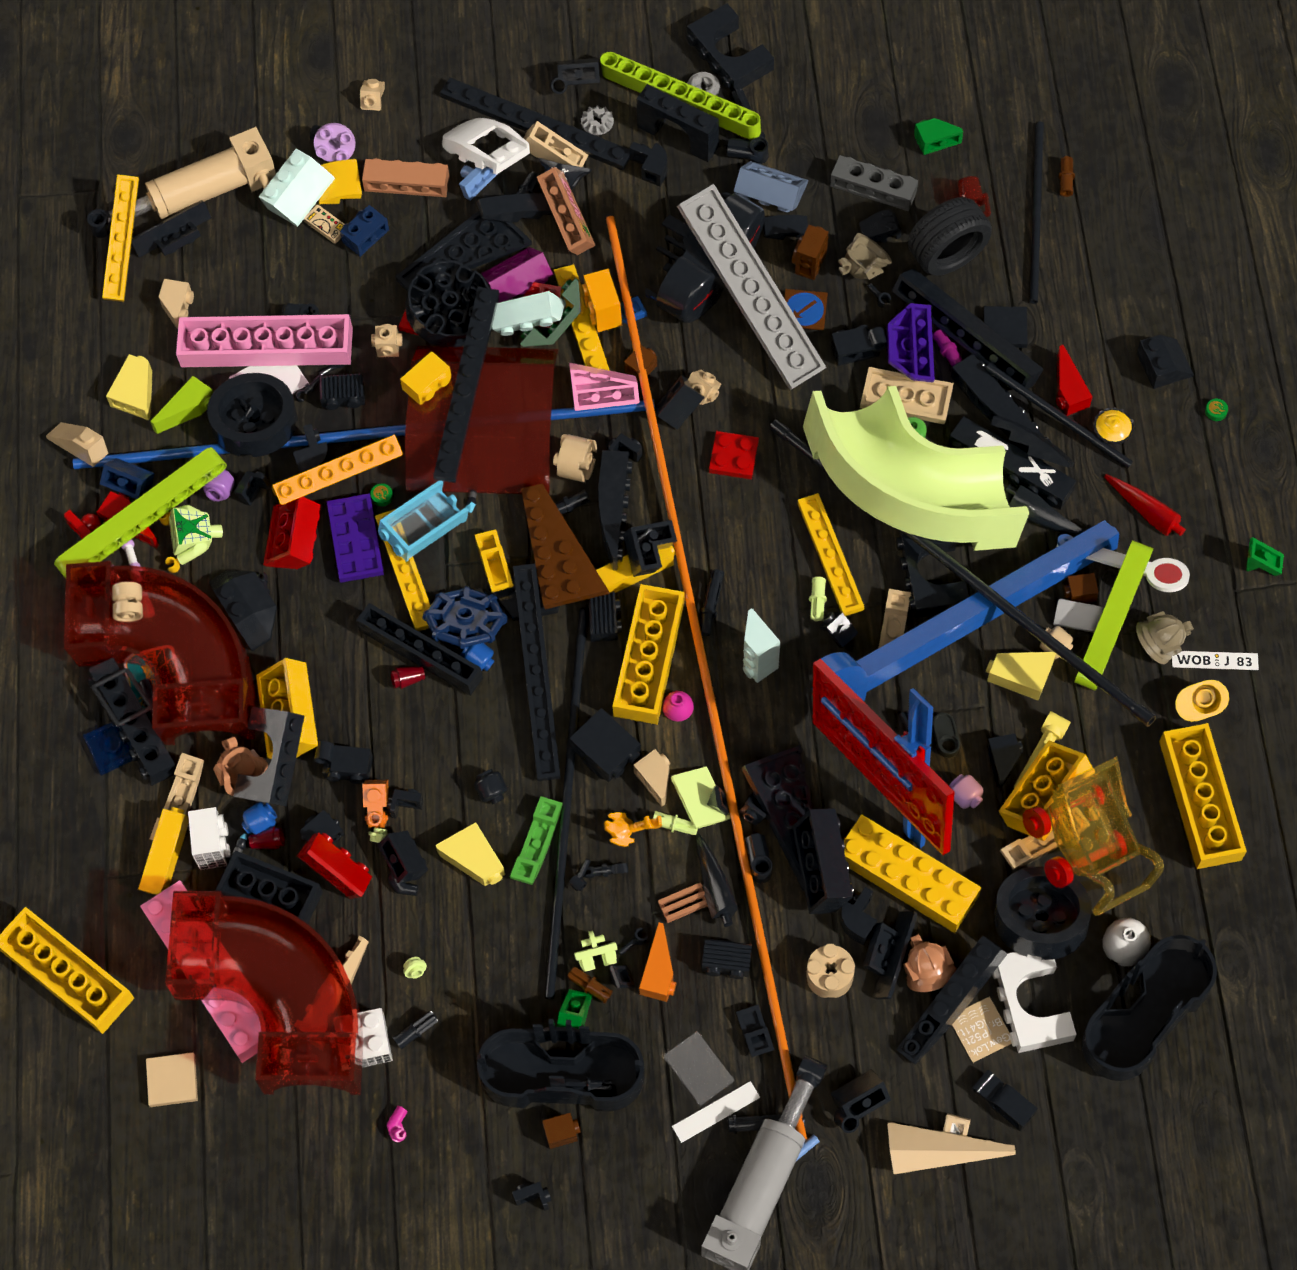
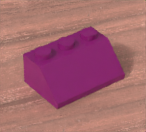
M528 247L486 270L481 275L490 289L499 290L498 303L513 300L512 298L518 294H525L533 282L542 284L547 282L548 277L552 276L553 273L543 252Z

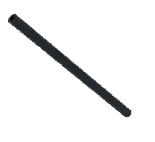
M991 363L988 364L985 369L987 372L1127 468L1133 463L1131 459L1109 444L1104 443L1096 435Z

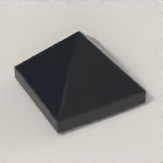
M714 786L707 805L725 816L729 815L726 794L720 787Z
M627 965L610 966L612 985L617 988L635 987Z

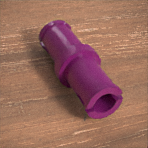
M940 329L932 335V338L941 349L940 353L943 357L947 358L952 367L963 360L957 351V346L950 341L945 332Z

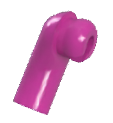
M400 1106L396 1107L387 1122L390 1138L395 1142H401L406 1138V1131H404L401 1122L408 1111Z

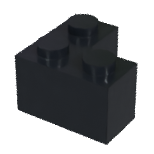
M672 520L631 527L623 533L633 577L654 573L662 567L658 550L669 548L677 542Z

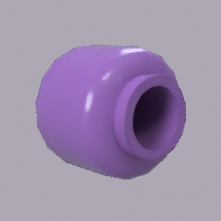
M224 470L204 485L203 490L210 500L223 501L230 496L235 480L227 470Z

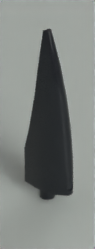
M1010 484L1006 488L1005 492L1013 496L1009 507L1027 506L1029 511L1028 521L1073 536H1078L1085 532V530L1053 509L1039 495L1020 485L1019 489Z
M696 834L705 899L711 917L721 918L724 927H729L733 924L731 918L737 911V903L717 859L701 835Z

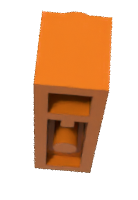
M659 922L639 991L640 995L667 1002L669 995H674L677 982L673 981V970L664 924Z

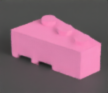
M569 363L575 411L639 403L636 376Z

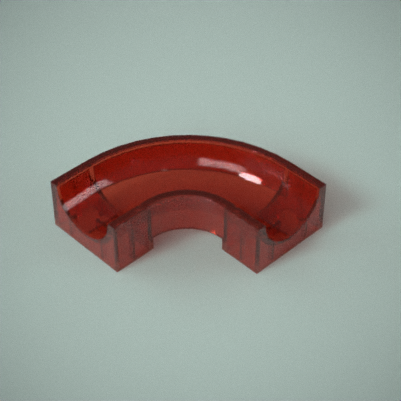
M111 561L66 564L64 649L79 667L98 665L114 658L117 664H136L153 672L156 685H153L152 729L165 745H175V738L196 731H224L241 735L245 739H255V730L247 729L251 707H255V686L250 660L243 643L227 617L204 592L180 577L148 567L114 566ZM120 582H135L142 586V600L139 602L143 604V617L140 620L121 622L113 618V604L115 603L112 600L113 585Z
M173 891L165 984L175 1000L234 1001L248 1007L259 1017L261 1032L258 1035L255 1080L264 1094H274L275 1090L287 1086L317 1085L341 1089L351 1095H361L363 1061L361 1012L355 992L342 963L322 936L295 915L259 900L223 896L221 891Z

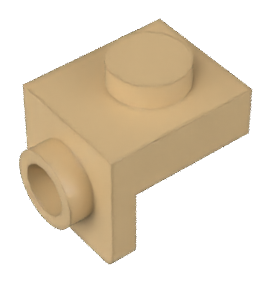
M377 79L364 80L360 89L361 109L381 110V97L385 90V82L378 81Z

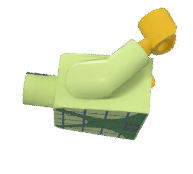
M190 505L173 508L162 516L164 518L159 519L163 525H170L173 553L177 555L176 559L168 557L165 560L167 565L174 563L172 567L168 568V571L171 573H176L180 569V564L184 565L209 549L212 538H222V525H210L209 514L201 512Z

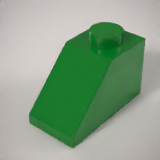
M933 118L917 123L915 125L914 137L923 155L961 144L963 129Z
M569 989L559 1011L557 1027H566V1020H571L572 1028L579 1029V1026H584L592 994Z

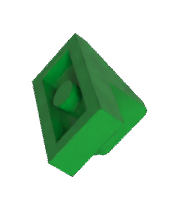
M1252 537L1249 542L1246 571L1261 568L1274 576L1281 575L1284 554Z

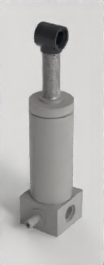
M807 1055L804 1056L796 1074L797 1083L780 1120L765 1119L725 1205L720 1215L715 1216L702 1244V1257L730 1270H750L760 1248L763 1232L806 1140L801 1133L795 1130V1127L811 1096L812 1090L820 1085L826 1072L827 1064Z

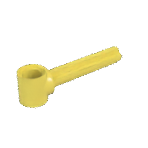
M1050 711L1041 727L1043 735L1017 779L1014 788L1048 740L1055 742V740L1059 741L1063 738L1071 723L1070 721Z

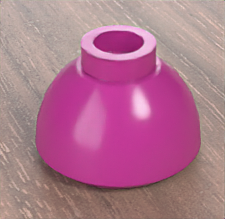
M683 691L669 693L664 698L662 704L664 715L672 721L686 720L691 716L694 709L691 697Z

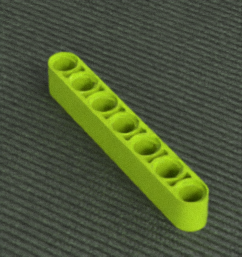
M1133 540L1083 659L1101 675H1103L1154 549ZM1078 671L1074 683L1096 691L1098 686Z

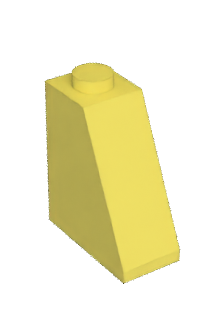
M128 355L106 395L110 407L146 420L150 419L152 369L148 360L142 356Z
M997 653L995 660H990L986 672L989 673L987 681L1039 700L1056 653Z
M476 822L436 845L440 857L484 886L498 883L503 878L502 876L505 875L504 867Z

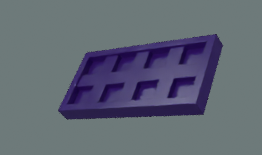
M370 493L327 501L340 583L384 575Z

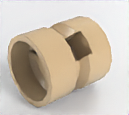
M120 582L113 585L112 600L115 602L113 604V618L121 622L140 620L143 617V604L139 602L142 600V586L135 582Z

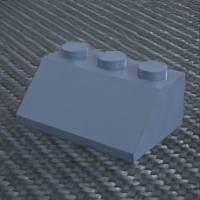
M750 161L740 168L734 192L739 193V195L746 199L754 198L759 200L760 204L767 206L772 204L778 206V209L781 211L790 212L797 208L808 180Z

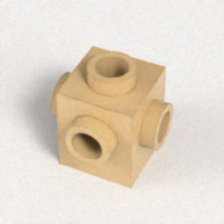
M383 324L375 326V334H371L372 347L376 348L377 356L399 357V346H402V333H398L397 325Z
M703 370L691 373L688 378L690 386L704 396L700 404L713 402L719 395L718 389L721 383L716 380L714 375Z

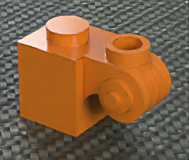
M388 779L365 780L362 784L363 807H367L365 821L368 828H385L388 820V815L384 811L389 798Z

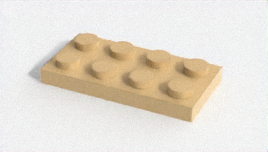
M869 367L860 408H866L875 403L883 396L888 386H896L907 417H917L924 421L945 424L954 383L935 380L933 383L913 381L903 373Z

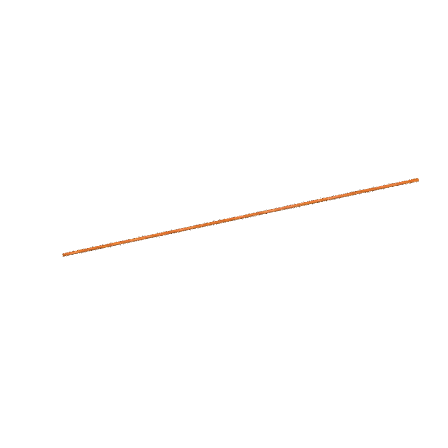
M613 216L606 217L609 237L633 352L635 351L640 370L638 376L668 520H672L677 542L674 543L675 554L787 1092L790 1098L796 1085L650 386L647 372L643 365L640 339L615 219ZM801 1115L795 1130L801 1133L807 1140L805 1126L802 1121L803 1116Z

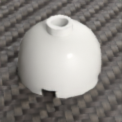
M1121 918L1114 921L1106 929L1102 939L1106 956L1121 966L1136 965L1139 960H1142L1147 955L1151 946L1150 934L1146 926L1133 918Z

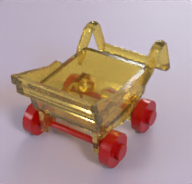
M1117 757L1058 784L1059 789L1053 791L1052 795L1054 802L1047 809L1044 810L1041 807L1034 806L1023 813L1024 827L1034 838H1041L1047 835L1052 826L1057 846L1065 856V858L1061 856L1053 857L1045 863V874L1053 886L1063 888L1072 883L1074 875L1077 874V876L1089 878L1104 888L1105 894L1093 908V913L1097 916L1150 889L1163 873L1164 863L1160 855L1137 842L1127 818L1131 817V812L1127 805ZM1140 854L1154 863V869L1141 885L1114 898L1115 890L1111 881L1101 875Z

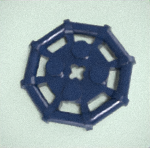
M465 586L463 589L436 594L431 606L423 612V620L427 622L434 640H441L465 649V647L495 641L496 634L502 625L507 623V615L503 613L497 602L498 598L494 594L488 595ZM486 608H491L493 612L486 611ZM436 620H442L443 624L438 626ZM488 622H494L490 629L486 626ZM450 631L459 634L460 637L451 635L448 632Z

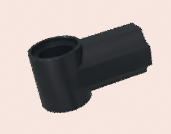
M756 137L752 140L730 138L727 156L751 159L752 162L763 164L769 158L768 142L762 137Z
M759 833L752 834L745 838L752 878L755 882L766 883L772 876V862L769 858L765 836ZM758 867H765L767 871L758 872L756 869Z

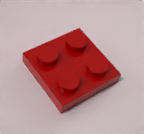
M716 431L709 473L752 480L759 437Z

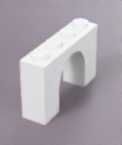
M1013 952L1007 954L992 974L994 979H998L999 987H997L999 1000L1004 1001L1006 1010H1003L1006 1024L1010 1023L1012 1032H1010L1012 1046H1016L1018 1053L1074 1041L1077 1034L1070 1012L1049 1017H1035L1026 1013L1021 1008L1016 996V990L1022 982L1031 978L1054 974L1057 967L1055 959L1041 960L1042 957L1027 955L1026 957Z

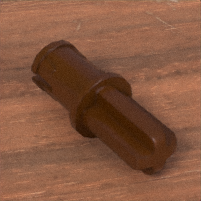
M1069 156L1061 158V170L1058 175L1060 195L1064 197L1073 195V180L1075 179L1073 158Z
M573 967L567 976L569 980L583 988L584 993L589 992L604 1004L613 993L612 990L596 981L595 976L592 978L577 967Z

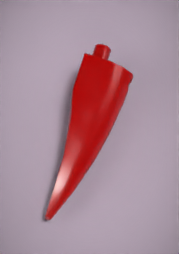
M1108 474L1104 476L1115 490L1149 524L1165 536H1168L1172 530L1179 536L1183 535L1186 529L1179 524L1181 516L1151 495Z

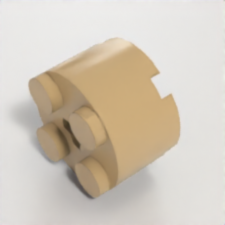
M563 434L560 441L559 453L556 452L553 460V465L557 466V476L580 482L589 480L596 459L592 458V453L597 452L596 441Z
M827 944L816 949L811 954L807 963L806 977L810 989L816 995L823 998H837L844 995L850 989L854 977L855 964L851 955L845 949L834 944ZM826 970H834L835 972L827 974Z

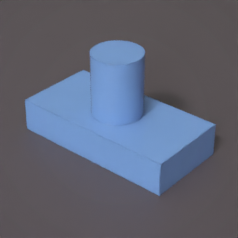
M467 165L464 166L460 172L464 179L459 183L464 198L471 201L496 176V174H493V169L489 167L484 169L476 167L473 169Z

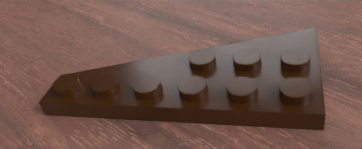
M538 484L522 488L521 491L544 608L549 609L610 594L544 485Z

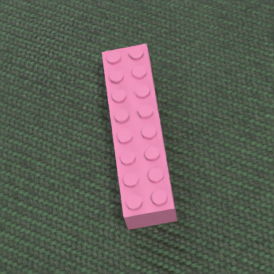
M349 314L179 317L176 356L181 367L351 364L353 327Z
M181 881L176 882L140 906L242 1063L282 1037L279 1029Z

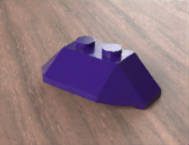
M910 303L887 324L888 363L913 381L933 383L935 377L931 305Z

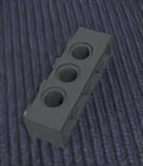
M840 155L831 174L830 187L909 212L917 193L918 180L911 176L900 175L892 170L878 168L870 163H863L851 157Z

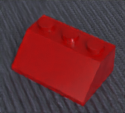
M301 497L284 505L279 503L273 506L264 566L299 569L311 564L314 542L317 536V523L320 518V504Z
M319 832L313 834L297 854V857L349 899L362 897L372 878L368 873L369 869L361 862L355 863L350 858L351 854L344 848L340 847L338 849L332 844L333 839L323 832L322 834Z

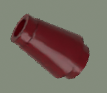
M422 666L397 667L395 670L390 671L394 688L403 689L421 680H425Z
M273 826L258 834L249 836L251 849H279L280 846L285 844L284 833L281 827L276 828Z

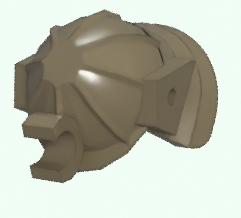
M857 233L853 242L846 248L845 258L838 260L842 266L839 267L842 275L850 273L855 278H868V280L883 273L884 271L881 268L892 263L890 256L881 246L861 233Z
M1164 611L1147 617V620L1140 621L1136 625V632L1141 645L1149 656L1160 664L1168 663L1172 656L1182 652L1180 646L1184 643L1186 636L1191 635V630L1194 629L1190 621L1182 623L1173 615L1165 614Z

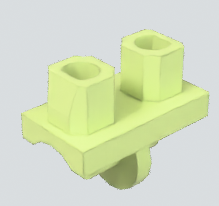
M592 930L588 931V939L581 940L582 947L591 945L592 948L574 953L575 960L579 961L583 972L595 969L592 956L601 954L604 966L617 963L615 950L618 949L615 942L597 946V943L605 942L604 935L595 937Z

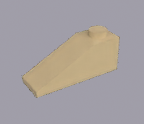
M538 121L527 130L523 138L529 143L530 154L536 158L583 167L588 157V154Z
M61 422L46 435L48 440L92 467L108 454L103 436L88 427Z

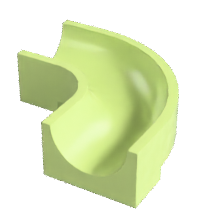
M888 386L883 396L875 403L853 412L833 411L827 408L821 391L812 392L803 429L813 459H820L836 486L862 510L876 519L909 534L945 542H971L974 551L1014 548L1017 546L1029 511L1027 506L1009 507L1003 486V462L1006 453L1004 446L956 449L939 446L928 441L916 432L910 424L896 386Z

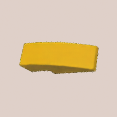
M497 530L476 534L477 548L491 592L513 587Z

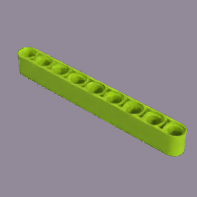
M606 52L600 58L602 75L606 79L639 93L648 84L718 118L719 127L747 139H754L761 134L760 116L754 111L614 52Z
M214 448L205 449L61 554L55 560L54 565L68 582L78 579L221 474L227 464Z

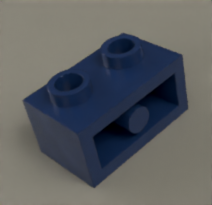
M368 205L365 209L360 210L350 223H346L340 231L342 243L361 257L389 231L387 218Z
M115 458L104 464L100 485L138 499L152 488L155 473Z

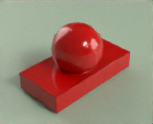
M70 509L64 513L68 525L81 539L102 525L101 519L95 514H86L80 521Z

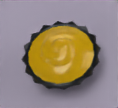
M1116 407L1099 411L1098 415L1094 416V422L1092 423L1093 431L1097 434V437L1104 443L1111 445L1122 444L1128 441L1133 436L1135 429L1133 425L1134 420L1131 419L1130 414Z

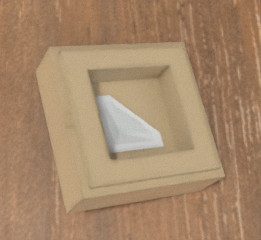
M947 1113L943 1132L967 1136L971 1119Z

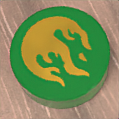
M1212 399L1207 403L1205 409L1206 416L1213 421H1221L1227 415L1228 405L1221 399Z
M387 484L375 485L371 490L373 503L377 506L390 504L393 499L390 486Z

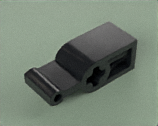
M987 1070L972 1088L987 1100L996 1112L1019 1131L1024 1128L1038 1109L1013 1087L1003 1083L990 1070Z

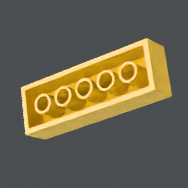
M640 584L613 702L614 717L658 725L685 604L684 592Z
M1209 724L1164 731L1159 743L1196 869L1242 861L1247 851Z
M862 814L844 840V854L849 864V869L953 933L957 931L979 897L980 886Z
M27 907L0 934V951L101 1034L109 1028L134 999L127 988Z

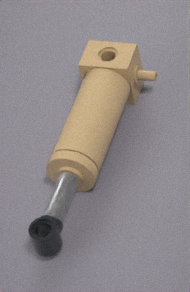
M254 127L230 137L232 147L158 177L154 181L146 182L145 185L148 192L146 196L137 199L135 215L138 216L140 213L143 214L153 210L154 212L157 211L160 219L183 211L201 200L207 201L245 184H248L251 192L261 188L265 189L276 175L272 157L257 128ZM95 209L88 214L87 221L94 236L103 238L110 234L113 210Z

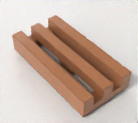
M701 882L658 900L667 923L708 906ZM697 891L699 892V893H697V894H695V895H692V896H690V897H688V898H685V899H683V900H681V901H678V902H676V903H674V904H671V905L665 907V905H667V904H669V903H671V902H674V901H676V900H678V899H681V898H683V897H685V896H688V895H690V894H692V893H695V892H697ZM700 898L703 900L671 915L668 914V912Z

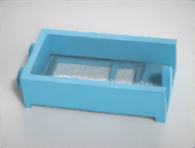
M437 481L382 518L379 522L378 533L380 537L392 546L395 554L402 557L406 562L444 534L467 521L469 509L465 507L460 511L456 507L457 498L453 494L447 497L442 492L443 481Z

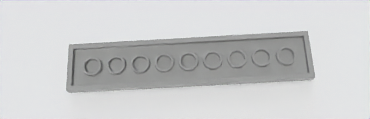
M715 185L709 186L680 203L677 208L789 390L826 368L825 364Z

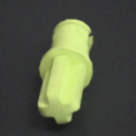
M823 577L812 578V595L809 597V601L811 602L810 618L814 621H822L824 618V603L827 601V597L825 596L826 579Z
M655 811L653 819L661 816L663 828L672 830L671 832L673 833L676 830L696 835L698 829H694L691 821L678 818V815L672 816Z

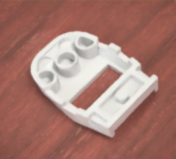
M475 118L466 121L445 133L442 140L443 148L450 154L459 155V160L474 162L475 167L480 169L489 167L493 169V174L496 175L530 154L529 143L511 127L487 118ZM490 131L496 132L497 136L503 139L506 137L510 140V142L489 155L471 145L482 136L488 135Z

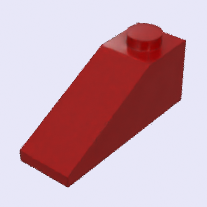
M1061 345L1057 354L1056 402L1059 409L1063 410L1068 416L1089 408L1092 395L1064 345Z
M110 491L97 511L101 522L105 523L130 505V499L122 493L116 494ZM149 527L134 537L156 549L159 546L155 535Z

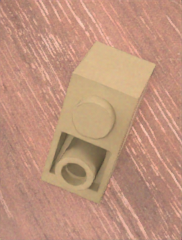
M164 279L159 299L163 309L178 329L179 317H188V306L193 302L194 293L187 282Z

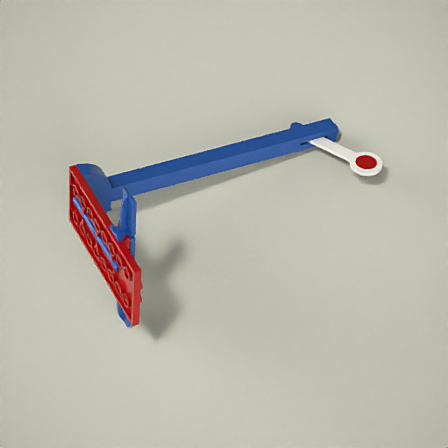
M1104 520L1074 538L1071 535L1062 534L1058 537L1055 549L991 584L989 587L1016 607L1094 561L1121 569L1126 555L1114 551L1118 548L1119 532ZM1161 558L1148 562L1143 576H1146L1148 583L1157 590L1176 592L1188 584L1190 573L1182 562L1172 558ZM978 592L858 661H855L847 653L837 652L829 654L813 663V724L904 816L903 832L919 848L925 845V840L927 839L942 855L950 852L954 791L930 768L931 747L929 745L932 738L933 706L914 688L910 689L909 732L904 731L903 735L900 736L864 701L866 692L1004 614L1003 611Z

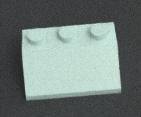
M295 149L259 195V198L267 209L298 227L335 178L312 157Z
M546 291L497 303L492 328L501 335L508 336L514 334L513 331H530L533 327L539 325L542 327L551 326L553 322L560 321L566 306L565 300Z
M751 608L748 610L745 631L743 671L750 679L753 678L758 683L779 668L780 640Z

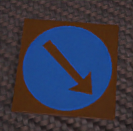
M785 289L784 299L803 329L824 330L828 293Z

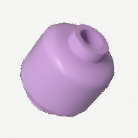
M961 774L949 785L954 791V801L963 809L970 806L975 808L983 800L981 798L983 787L971 775L964 776Z

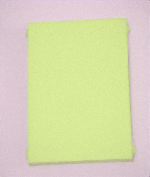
M707 766L671 776V780L694 829L730 820V814L725 816L707 805L713 788L716 786Z

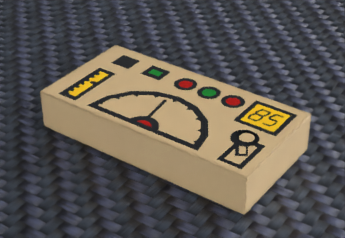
M318 204L304 218L305 223L334 244L341 239L340 231L345 224Z

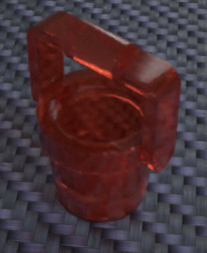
M969 176L958 181V197L972 199L979 207L985 204L986 211L983 213L986 217H989L991 210L988 194L982 193L978 177Z

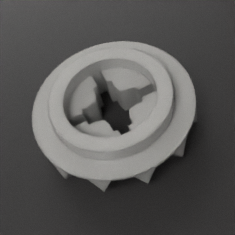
M699 72L688 80L687 84L701 89L702 82H704L706 92L713 95L719 93V80L711 73Z
M598 105L595 108L589 107L586 112L583 111L581 118L583 129L593 135L607 133L614 123L612 111L609 112L606 107L601 108ZM594 116H597V118H601V124L597 120H594Z

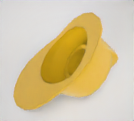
M1205 680L1187 686L1177 695L1175 701L1176 710L1180 717L1191 722L1217 715L1227 707L1229 692L1221 682L1216 680Z

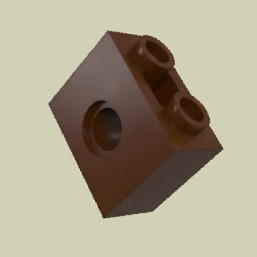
M808 225L804 236H800L793 252L792 264H795V274L815 281L827 254L829 231L819 226Z

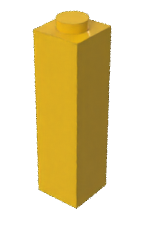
M673 546L658 550L662 567L651 574L633 577L628 555L623 557L622 562H618V570H613L609 563L596 571L609 592L613 591L616 593L674 565V556L676 554Z
M171 807V810H162L138 888L139 890L158 895L169 888L189 824V817L184 814L185 810Z

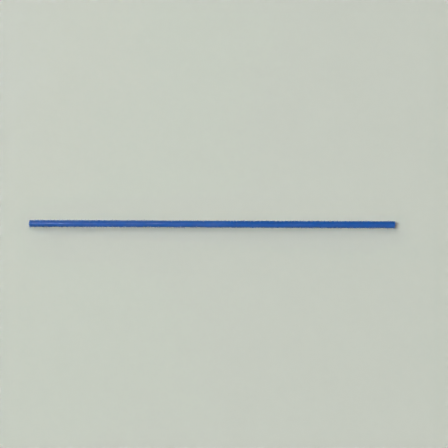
M640 400L637 404L575 411V408L572 407L471 418L468 429L646 410L644 400ZM446 420L319 433L321 441L317 443H337L386 438L392 435L405 436L444 432ZM292 436L281 448L308 446L306 436ZM218 444L106 455L94 467H103L104 464L115 458L130 464L191 458L210 447L214 448L219 455L230 453ZM79 458L73 459L74 469L93 468Z

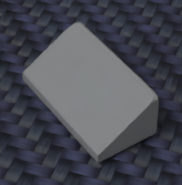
M1058 599L1053 625L1094 633L1102 615L1103 607Z

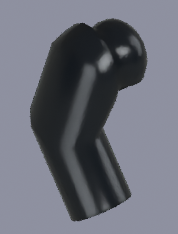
M392 871L390 872L388 883L395 893L417 896V884L396 883Z

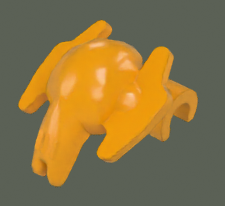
M620 812L608 814V817L613 819V821L606 820L604 822L605 831L613 837L610 839V842L622 847H627L630 843L634 842L633 838H629L632 832L662 827L661 816H657L655 819H649V816H645L643 821L633 823L632 820L627 818L626 813Z

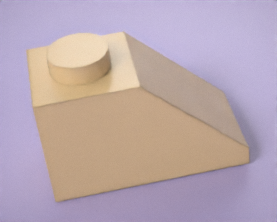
M655 749L633 766L634 774L662 807L666 803L670 762L663 753L659 754Z

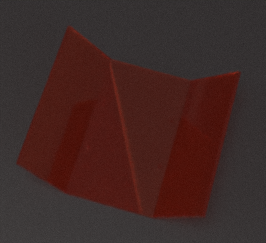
M418 346L411 360L412 369L432 351L450 367L452 378L445 387L439 388L429 401H425L421 405L408 395L405 429L406 491H424L439 481L434 480L433 475L464 347ZM487 347L456 483L443 481L442 492L469 493L470 490H475L477 493L522 494V488L543 484L550 495V428L554 367L558 356V349Z

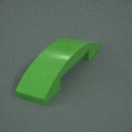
M540 796L521 854L517 857L510 875L511 879L533 885L551 843L561 812L562 802Z

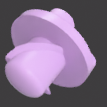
M325 124L315 134L314 147L316 154L325 161L348 160L355 150V137L342 124Z

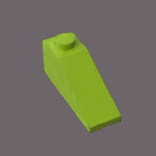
M192 376L150 421L154 432L157 434L202 415L208 408L213 390Z

